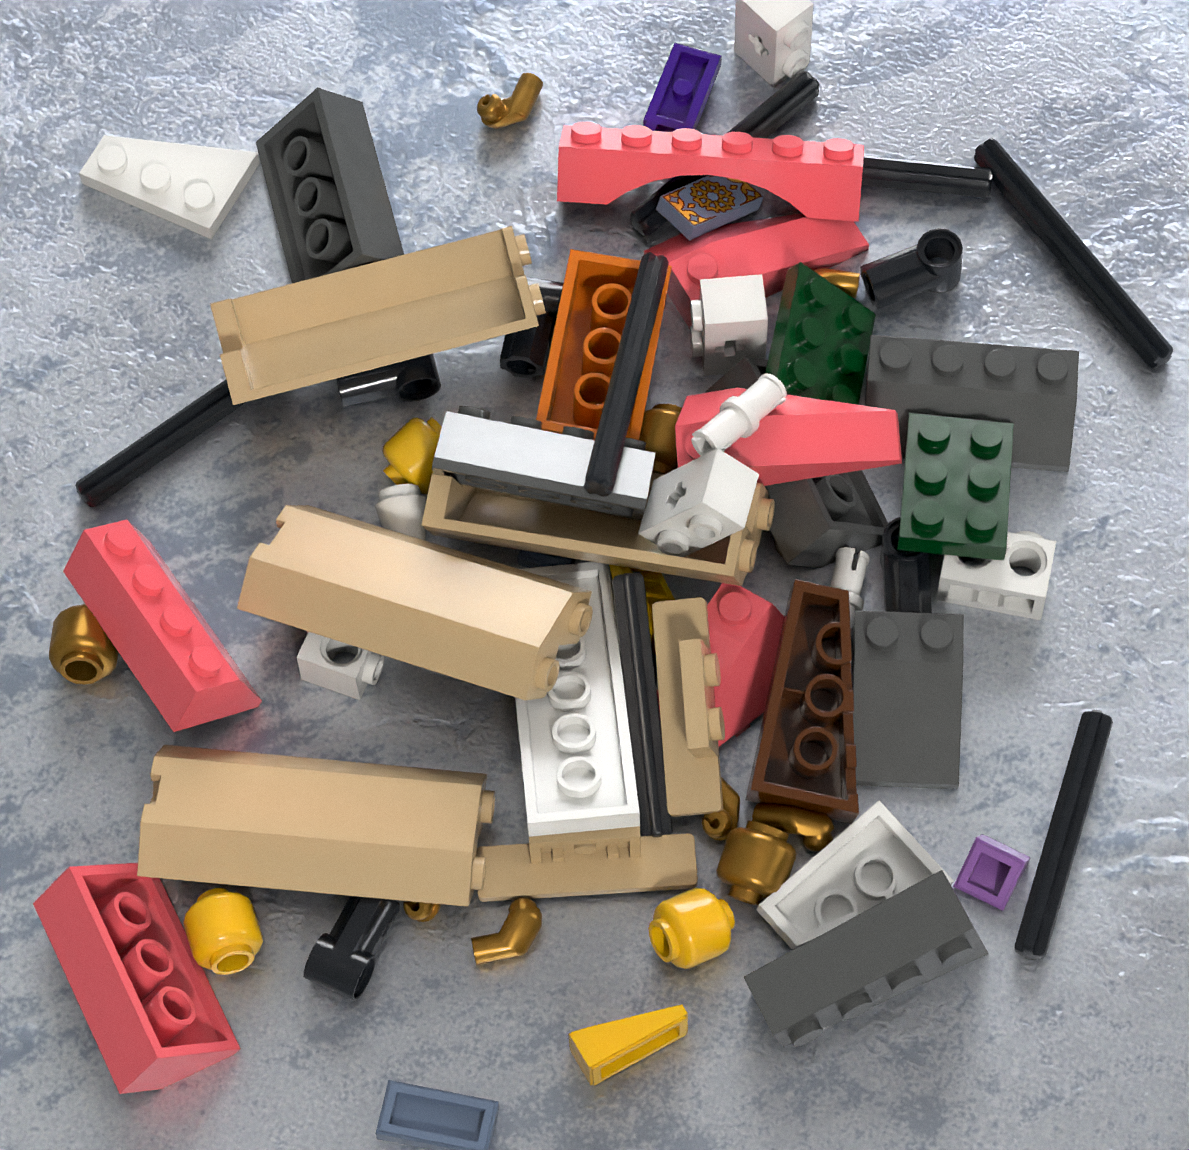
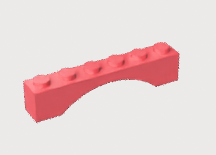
M578 122L573 125H563L558 152L557 201L607 205L626 192L653 181L676 176L713 175L738 179L764 188L792 204L807 218L859 222L864 145L853 144L851 141L841 138L828 139L825 142L803 141L801 138L793 135H780L774 139L753 138L744 132L708 135L690 128L663 132L651 131L650 128L642 125H630L623 129L602 128L593 122Z

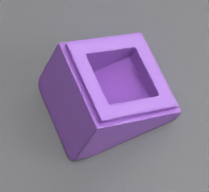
M980 834L976 837L953 887L1003 911L1031 858L991 837Z

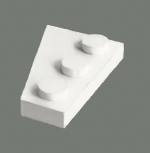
M104 135L79 175L82 184L212 239L257 169L260 161L258 152Z
M879 800L783 883L777 892L772 893L759 904L756 910L787 945L794 950L943 869ZM943 870V872H944L945 876L947 877L949 883L952 885V883H953L954 881H953V880L951 879V877Z

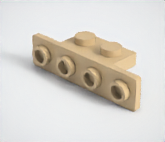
M702 597L655 602L652 605L667 810L672 817L720 812L723 810L718 740L725 739V724L722 708L715 707L714 686H720L721 675L717 653L711 654L707 602Z
M640 826L532 836L529 837V843L480 846L477 848V856L486 857L483 890H477L478 899L481 902L516 900L519 898L536 899L693 889L698 884L695 839L690 833L662 835V837L653 838L652 836H640Z

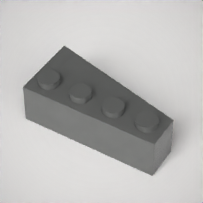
M940 870L744 976V979L773 1036L783 1047L790 1044L798 1047L818 1038L823 1033V1029L843 1020L855 1018L875 1005L989 953L943 870Z

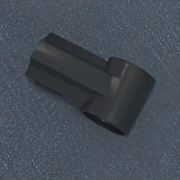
M932 229L921 236L917 245L860 266V275L872 305L880 309L927 290L942 293L953 289L961 277L962 243L959 237L948 229ZM939 257L948 260V262L935 264L929 260Z
M526 277L528 285L539 284L546 313L536 316L539 326L505 335L500 355V368L507 370L514 377L532 379L534 376L544 374L564 283Z
M434 354L336 379L343 407L396 395L398 399L403 401H420L435 395L441 388Z
M897 517L889 522L884 529L880 564L883 570L885 612L932 613L929 553L914 552L904 554L895 550L894 546L898 545L900 517Z
M350 896L330 934H322L313 946L305 965L304 978L354 1002L358 1000L373 974L376 964L375 955L400 911L399 902L391 899Z

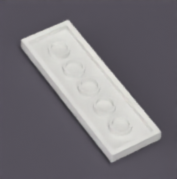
M588 562L520 569L592 591L589 605L593 610L589 629L583 637H580L578 643L559 645L556 660L559 661L560 665L558 678L554 687L547 692L546 696L526 701L515 697L528 835L532 837L640 826V812L609 564Z

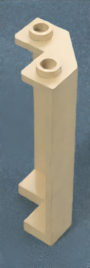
M508 226L501 230L235 299L230 298L210 303L223 351L220 354L233 405L539 326L536 316L545 314L546 311L539 284L528 285L522 267L532 264L525 235L514 236L512 226Z
M652 473L647 502L653 481L664 474ZM432 474L421 526L432 535L742 586L747 572L751 573L753 571L762 530L769 531L771 528L775 502L774 499L768 498L769 492L763 483H757L744 529L685 557H678L661 552L656 544L639 535L641 520L461 485L453 477Z
M285 505L276 518L277 527L281 528L270 545L259 543L249 557L237 605L239 610L525 701L544 698L547 692L554 687L560 668L559 661L556 660L559 645L578 643L580 637H583L588 631L593 614L592 607L589 605L592 591L310 505Z
M163 745L154 755L150 773L151 781H153V797L150 804L144 803L142 811L137 876L467 907L470 904L474 890H483L486 857L477 856V844L483 823L492 824L495 808V791L486 790L487 774Z

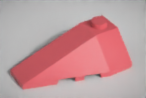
M799 213L726 224L690 241L681 233L645 250L644 255L649 252L656 256L664 255L669 265L672 266L667 294L690 329L692 326L690 301L700 300L701 279L762 274L765 298L783 290L787 270L801 262L812 270L817 268L829 269L867 251L869 244L854 221L813 219Z
M737 387L686 396L675 425L678 468L700 457L693 447L691 439L694 436L692 434L720 413V406L725 400L732 396L739 397L747 389ZM787 395L785 402L775 407L761 419L756 432L747 438L740 437L724 451L759 474L757 483H763L764 486L902 464L899 422L896 410Z
M725 583L720 585L707 605L711 654L717 653L721 675L720 686H714L715 707L722 708L725 724V739L718 740L719 747L734 735L737 738L750 727V723L764 713L784 616L771 602L742 586ZM657 689L658 704H659V692H658V689Z

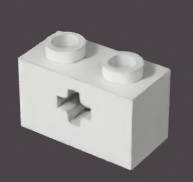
M736 0L734 52L773 88L788 77L794 78L798 73L804 71L809 64L814 5L810 0Z
M762 274L701 279L700 300L690 301L692 321L690 340L692 357H702L704 376L726 374L745 356L766 359L768 316Z
M716 448L653 481L638 534L656 544L661 552L678 557H685L745 528L759 474L719 448Z

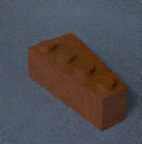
M795 579L787 601L745 800L755 803L791 805L826 814L831 820L852 824L859 814V804L856 789L857 760L853 724L854 693L851 679L852 653L849 591L798 579Z

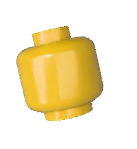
M418 417L410 419L383 445V455L390 463L383 472L396 485H418L421 494H428L433 474V459L442 426L433 417L427 422Z
M224 888L208 890L197 898V902L185 914L183 924L194 959L199 966L212 970L216 974L228 975L244 970L252 964L255 955L261 949L263 935L254 907L248 897L238 892H228Z
M693 888L664 900L655 908L653 921L649 923V937L655 952L664 962H671L679 968L690 969L716 958L728 950L731 942V930L735 926L733 912L725 900L717 899L707 889Z

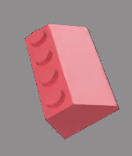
M127 519L83 530L63 572L86 606L96 617L100 626L172 731L177 732L259 707L262 702L261 698L152 543Z
M138 863L70 866L33 905L119 1094L163 1089L235 1055L241 1048L203 968L197 964L192 955L186 932L160 878L137 876Z

